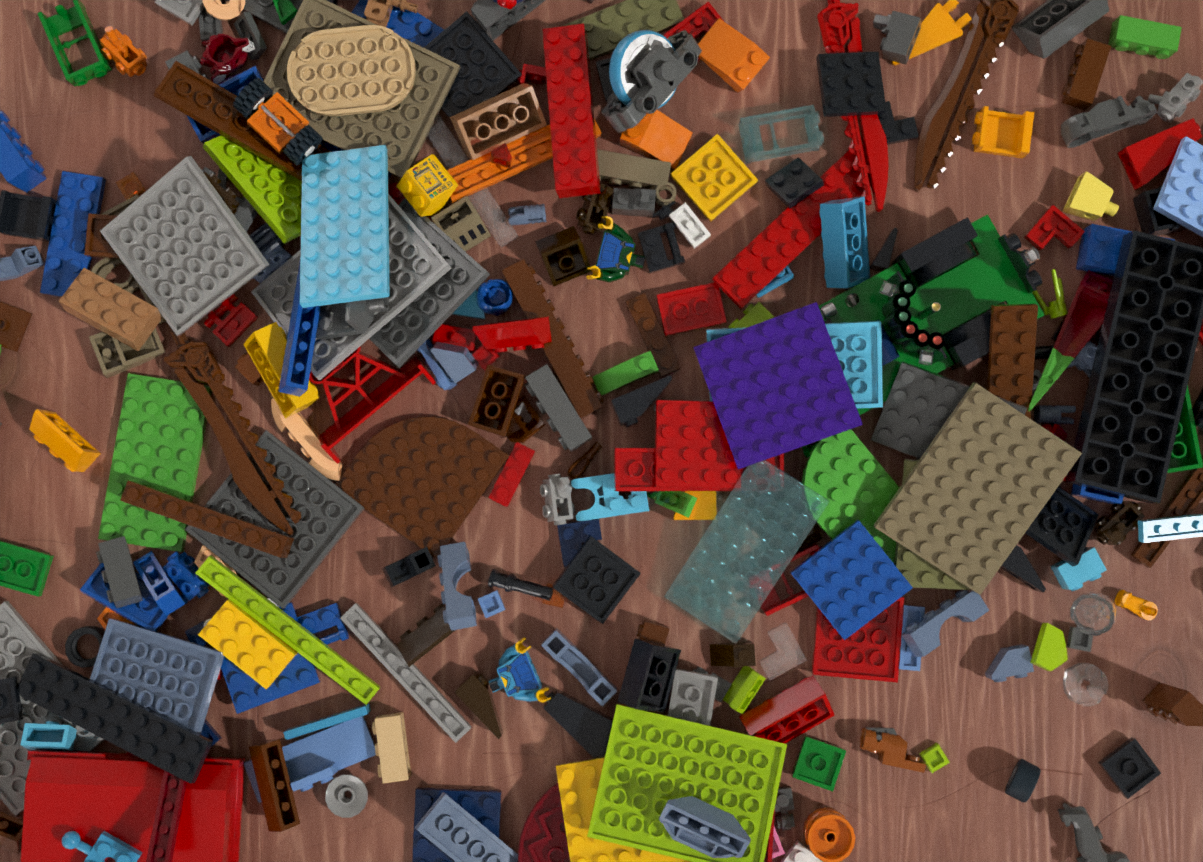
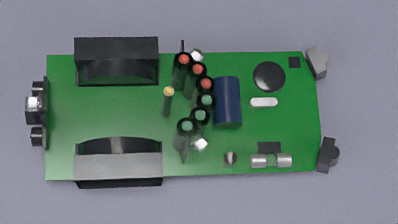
M988 214L972 223L967 217L902 252L892 261L893 266L818 307L824 323L881 321L883 402H885L902 361L937 374L948 367H951L952 370L963 367L989 353L991 310L989 309H991L992 305H998L1004 301L1007 305L1036 304L1038 305L1037 319L1043 317L1044 313L1032 293L1037 290L1036 287L1042 285V279L1036 270L1029 272L1030 266L1040 259V254L1034 247L1029 250L1018 251L1017 249L1021 248L1018 236L1015 233L1000 237ZM857 408L859 415L872 409Z

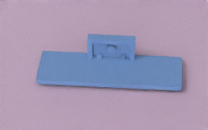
M364 716L339 723L282 747L293 792L299 789L301 792L314 787L313 783L318 781L321 784L334 779L333 775L337 771L376 755L375 744ZM251 759L244 763V767L257 801L261 803Z

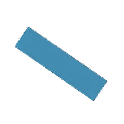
M367 703V705L364 704L288 728L283 734L285 739L289 740L367 715L371 711V707Z

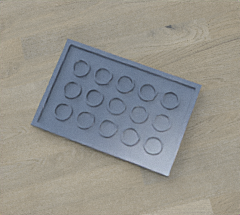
M109 618L90 679L201 735L224 655L223 652Z

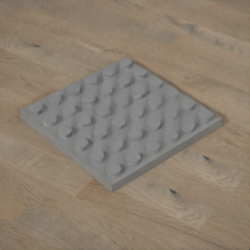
M192 156L185 157L100 230L177 336L183 334L270 265Z

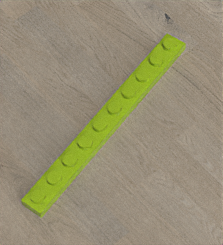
M212 555L196 571L199 577L365 705L380 689L376 682Z

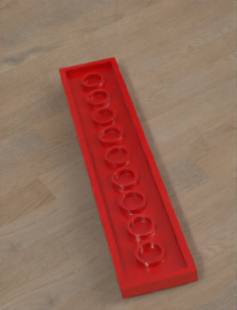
M862 144L863 152H864V157H865V163H866V165H867L866 156H865V151H864V146H863V144ZM849 150L820 177L823 180L824 186L792 208L784 210L712 278L716 285L740 309L750 302L821 234L822 225L819 215L821 203L862 196L863 188H859L856 184L860 174L852 167L856 157Z

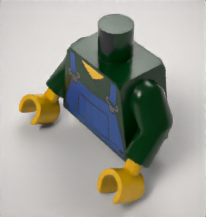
M602 216L601 218L605 219L606 224H598V227L607 229V231L604 230L596 266L587 268L592 270L593 275H588L586 278L588 280L597 279L611 283L623 279L625 275H629L631 266L643 269L645 256L634 254L636 244L633 242L632 237L623 228L615 224L611 217Z

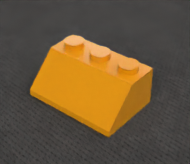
M41 409L35 410L29 428L35 434L33 436L34 439L41 444L45 443L50 448L49 452L56 458H61L65 462L64 466L70 471L85 472L101 453L56 412Z

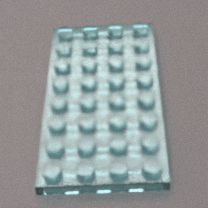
M766 460L748 466L664 597L736 644L830 501Z

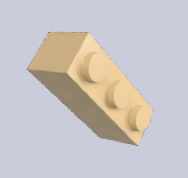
M404 713L378 715L375 718V722H372L373 734L377 735L378 742L375 743V753L380 758L378 776L379 778L382 777L383 783L409 780L412 775Z

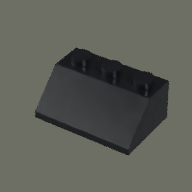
M635 638L618 702L637 710L664 713L681 650Z

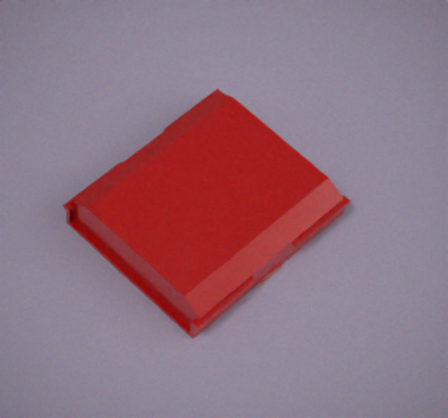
M28 751L27 760H31L25 783L21 862H84L88 856L87 854L76 848L66 849L63 847L61 840L68 831L78 832L81 841L91 846H94L101 833L106 831L143 852L137 862H146L164 774L163 769L130 752ZM206 757L196 782L192 784L187 782L172 862H239L245 758ZM112 857L105 858V862H116Z

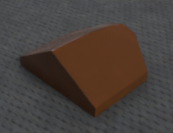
M524 396L517 400L506 436L510 442L524 443L545 426L541 417Z

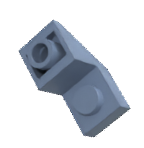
M37 247L15 249L10 257L0 258V281L16 279L43 266L44 262Z

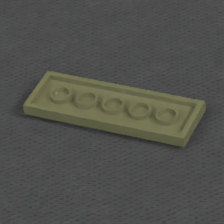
M625 0L562 26L584 23L588 38L589 61L613 52L617 44L632 32L651 30L661 33L676 26L684 20V17L676 0Z

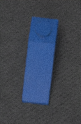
M152 551L133 562L155 602L166 616L185 605L179 592Z

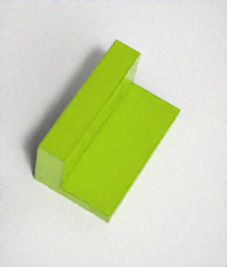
M743 666L723 700L732 709L743 714L766 678L750 666Z

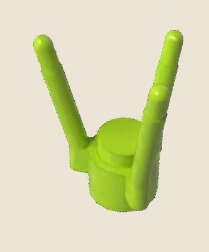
M1052 269L1051 272L1057 300L1048 302L1049 307H1047L1037 290L1032 292L1041 305L1044 315L1049 314L1051 319L1067 314L1062 279L1057 278L1055 269Z

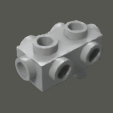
M1186 73L1170 92L1165 91L1163 96L1150 94L1148 101L1159 104L1157 114L1162 120L1172 122L1174 118L1180 117L1185 112L1186 105L1189 102L1196 100L1201 93L1199 89L1203 81L1198 76Z
M560 474L548 475V479L543 480V484L540 486V494L542 497H545L546 504L542 509L543 516L547 518L548 522L554 521V525L567 524L566 520L574 519L575 509L571 501L572 486L569 477H561Z

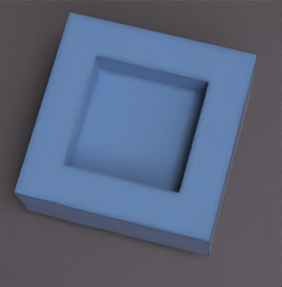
M498 590L478 598L485 618L506 610Z

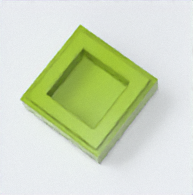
M938 743L919 753L931 773L950 763Z

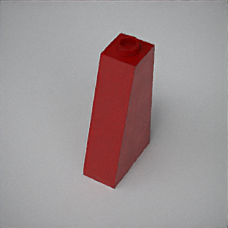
M1194 118L1127 146L1117 153L1134 190L1147 184L1172 163L1182 138L1187 136L1197 142L1202 137L1200 126L1195 122Z

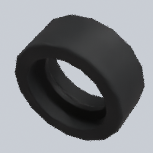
M85 626L74 630L68 636L65 643V653L68 659L74 665L81 668L94 666L97 655L92 659L83 658L77 650V642L81 636L91 634L97 638L100 649L105 631L97 626Z

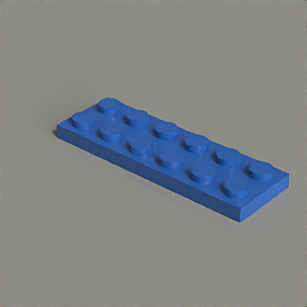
M62 171L40 293L62 297L83 268L90 270L92 257L84 255L88 213L100 214L106 183L105 178Z

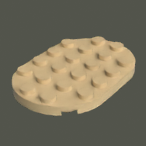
M379 25L324 29L313 32L304 37L296 49L291 52L287 64L289 87L296 99L309 111L329 117L389 110L407 97L413 87L416 76L415 59L407 42L393 30Z

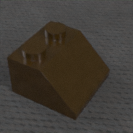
M574 226L535 241L553 287L592 271L587 269L590 267V264Z

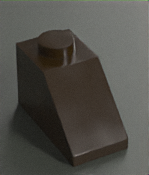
M752 641L709 644L711 666H756L755 646Z

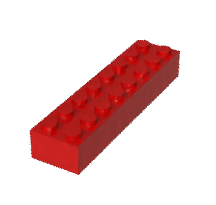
M583 23L542 29L556 193L559 198L601 194L588 38L585 25Z

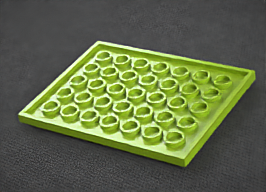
M616 704L587 837L691 862H764L787 744ZM693 796L732 814L751 838L742 858H736L735 856L712 858L673 840L663 823L659 820L667 801Z

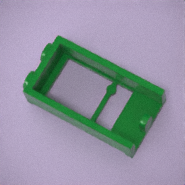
M73 0L74 7L66 9L63 5H57L55 10L58 14L49 18L42 12L37 14L66 80L73 86H83L91 79L105 76L107 72L112 71V68L101 52V44L87 15L84 4L80 0ZM84 25L87 32L86 35L70 42L66 41L62 45L59 39L60 35ZM89 38L99 61L74 72L64 48L69 49L71 45Z

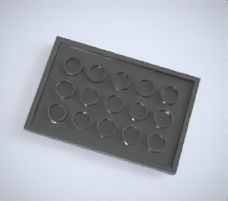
M902 361L871 440L920 459L970 386ZM998 397L1025 415L1027 407Z

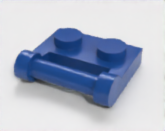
M338 603L296 618L297 622L312 634L337 625L338 632L319 638L325 644L349 639L345 623L340 619L342 614Z

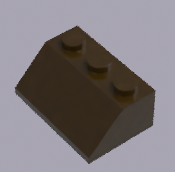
M443 603L433 610L435 614L428 619L425 616L417 622V629L413 632L409 629L399 637L401 641L397 646L409 667L456 631H451L449 624L444 622L443 610H446V606Z

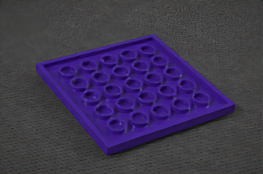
M817 302L693 347L738 470L863 425Z

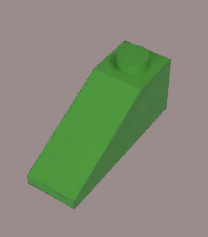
M648 351L592 378L602 396L656 374L659 369L651 351Z

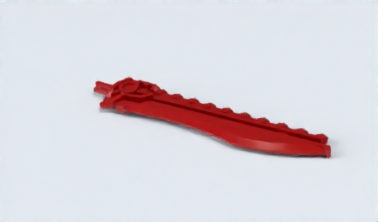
M827 0L828 7L821 10L817 15L826 53H845L844 45L849 37L850 43L846 48V53L863 52L859 28L860 19L855 17L858 13L859 4L840 3V0ZM857 115L840 116L843 121L845 120L848 123L844 134L852 140L848 150L856 157L852 167L860 174L856 184L859 188H863L861 197H865V205L869 206L872 204L869 174L875 210L880 212L885 201L889 165L887 139L878 115H858L867 165L865 163Z

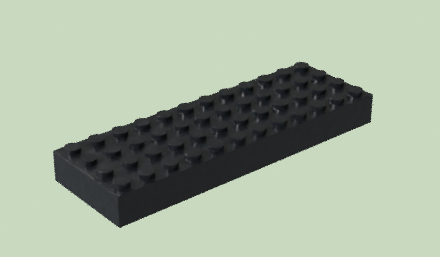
M1135 230L1123 236L1073 447L1082 454L1068 472L1065 482L1145 503L1161 502L1203 320L1202 247Z

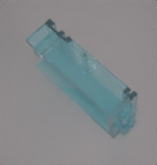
M814 105L740 118L738 126L746 164L810 151H819L822 143H824L823 132L819 131L818 123H820L819 112L815 111ZM804 117L808 143L779 148L773 123ZM770 124L774 144L773 150L764 151L759 125Z

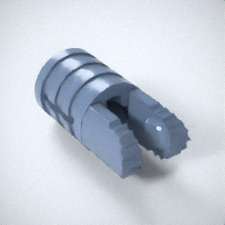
M545 204L517 206L508 209L510 225L546 222Z
M1036 405L1034 408V421L1037 424H1074V419L1061 417V413H1073L1076 411V406Z

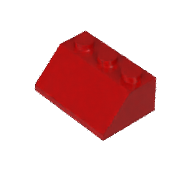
M549 316L472 326L474 333L486 350L495 349V353L505 352L507 347H513V351L524 350L527 345H531L532 349L544 348V343L552 342Z

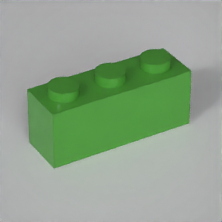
M1120 15L1112 23L1108 45L1117 51L1129 50L1134 51L1138 55L1149 54L1154 55L1158 59H1167L1178 51L1182 27Z

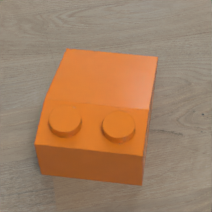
M720 18L698 43L702 50L698 57L737 93L746 88L770 59L758 45Z
M656 110L654 113L646 114L635 127L623 131L620 136L619 145L649 159L670 162L671 169L675 170L693 132Z

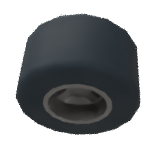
M1020 759L1008 780L1005 793L1023 803L1027 802L1038 782L1041 769L1024 759Z

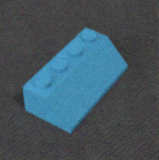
M865 197L839 199L821 203L819 215L822 225L821 237L823 239L826 288H850L870 278Z

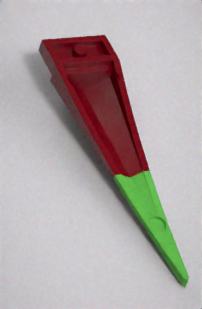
M1090 270L1084 276L1068 310L1028 411L1033 409L1102 327L1112 280Z

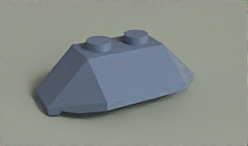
M693 796L668 800L659 817L660 822L663 823L673 840L712 858H729L734 856L742 858L751 841V838L732 814Z

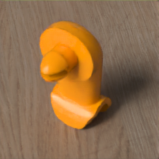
M1120 590L1115 597V605L1124 609L1127 608L1142 619L1152 620L1157 615L1158 609L1155 603L1133 596L1131 592Z

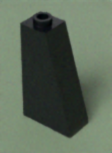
M558 690L556 693L552 691L547 696L548 698L551 697V699L545 701L546 703L543 708L594 759L603 758L606 754L613 718L561 690Z

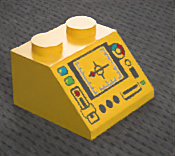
M434 154L408 169L397 184V188L420 217L438 214L458 186Z

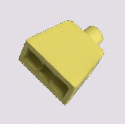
M1086 171L1078 177L1062 212L1095 221L1102 217L1104 213L1113 217L1117 213L1119 205L1110 202L1114 192L1113 189Z

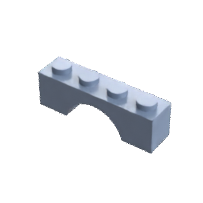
M466 542L440 546L441 555H438L439 567H442L443 573H439L441 586L444 585L441 598L442 603L446 604V610H443L444 622L449 624L451 631L477 626L475 605L472 597L463 595L456 590L459 579L471 570Z
M959 590L955 593L956 597L952 600L947 599L941 602L939 609L924 614L922 616L923 620L919 623L914 622L906 627L907 631L901 635L914 656L924 657L941 645L939 638L940 629L948 618L953 616L962 622H974L988 612L989 609L981 596L973 590Z
M558 628L542 642L541 646L556 661L570 671L601 706L617 692V687Z

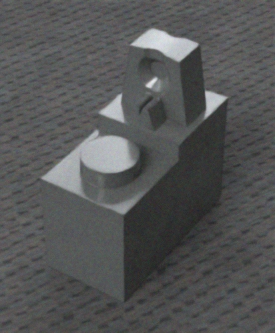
M892 11V14L887 16L876 14L873 27L880 29L881 33L886 34V38L883 37L880 45L883 59L907 64L921 29V18L897 11Z
M614 188L612 214L653 217L656 190Z

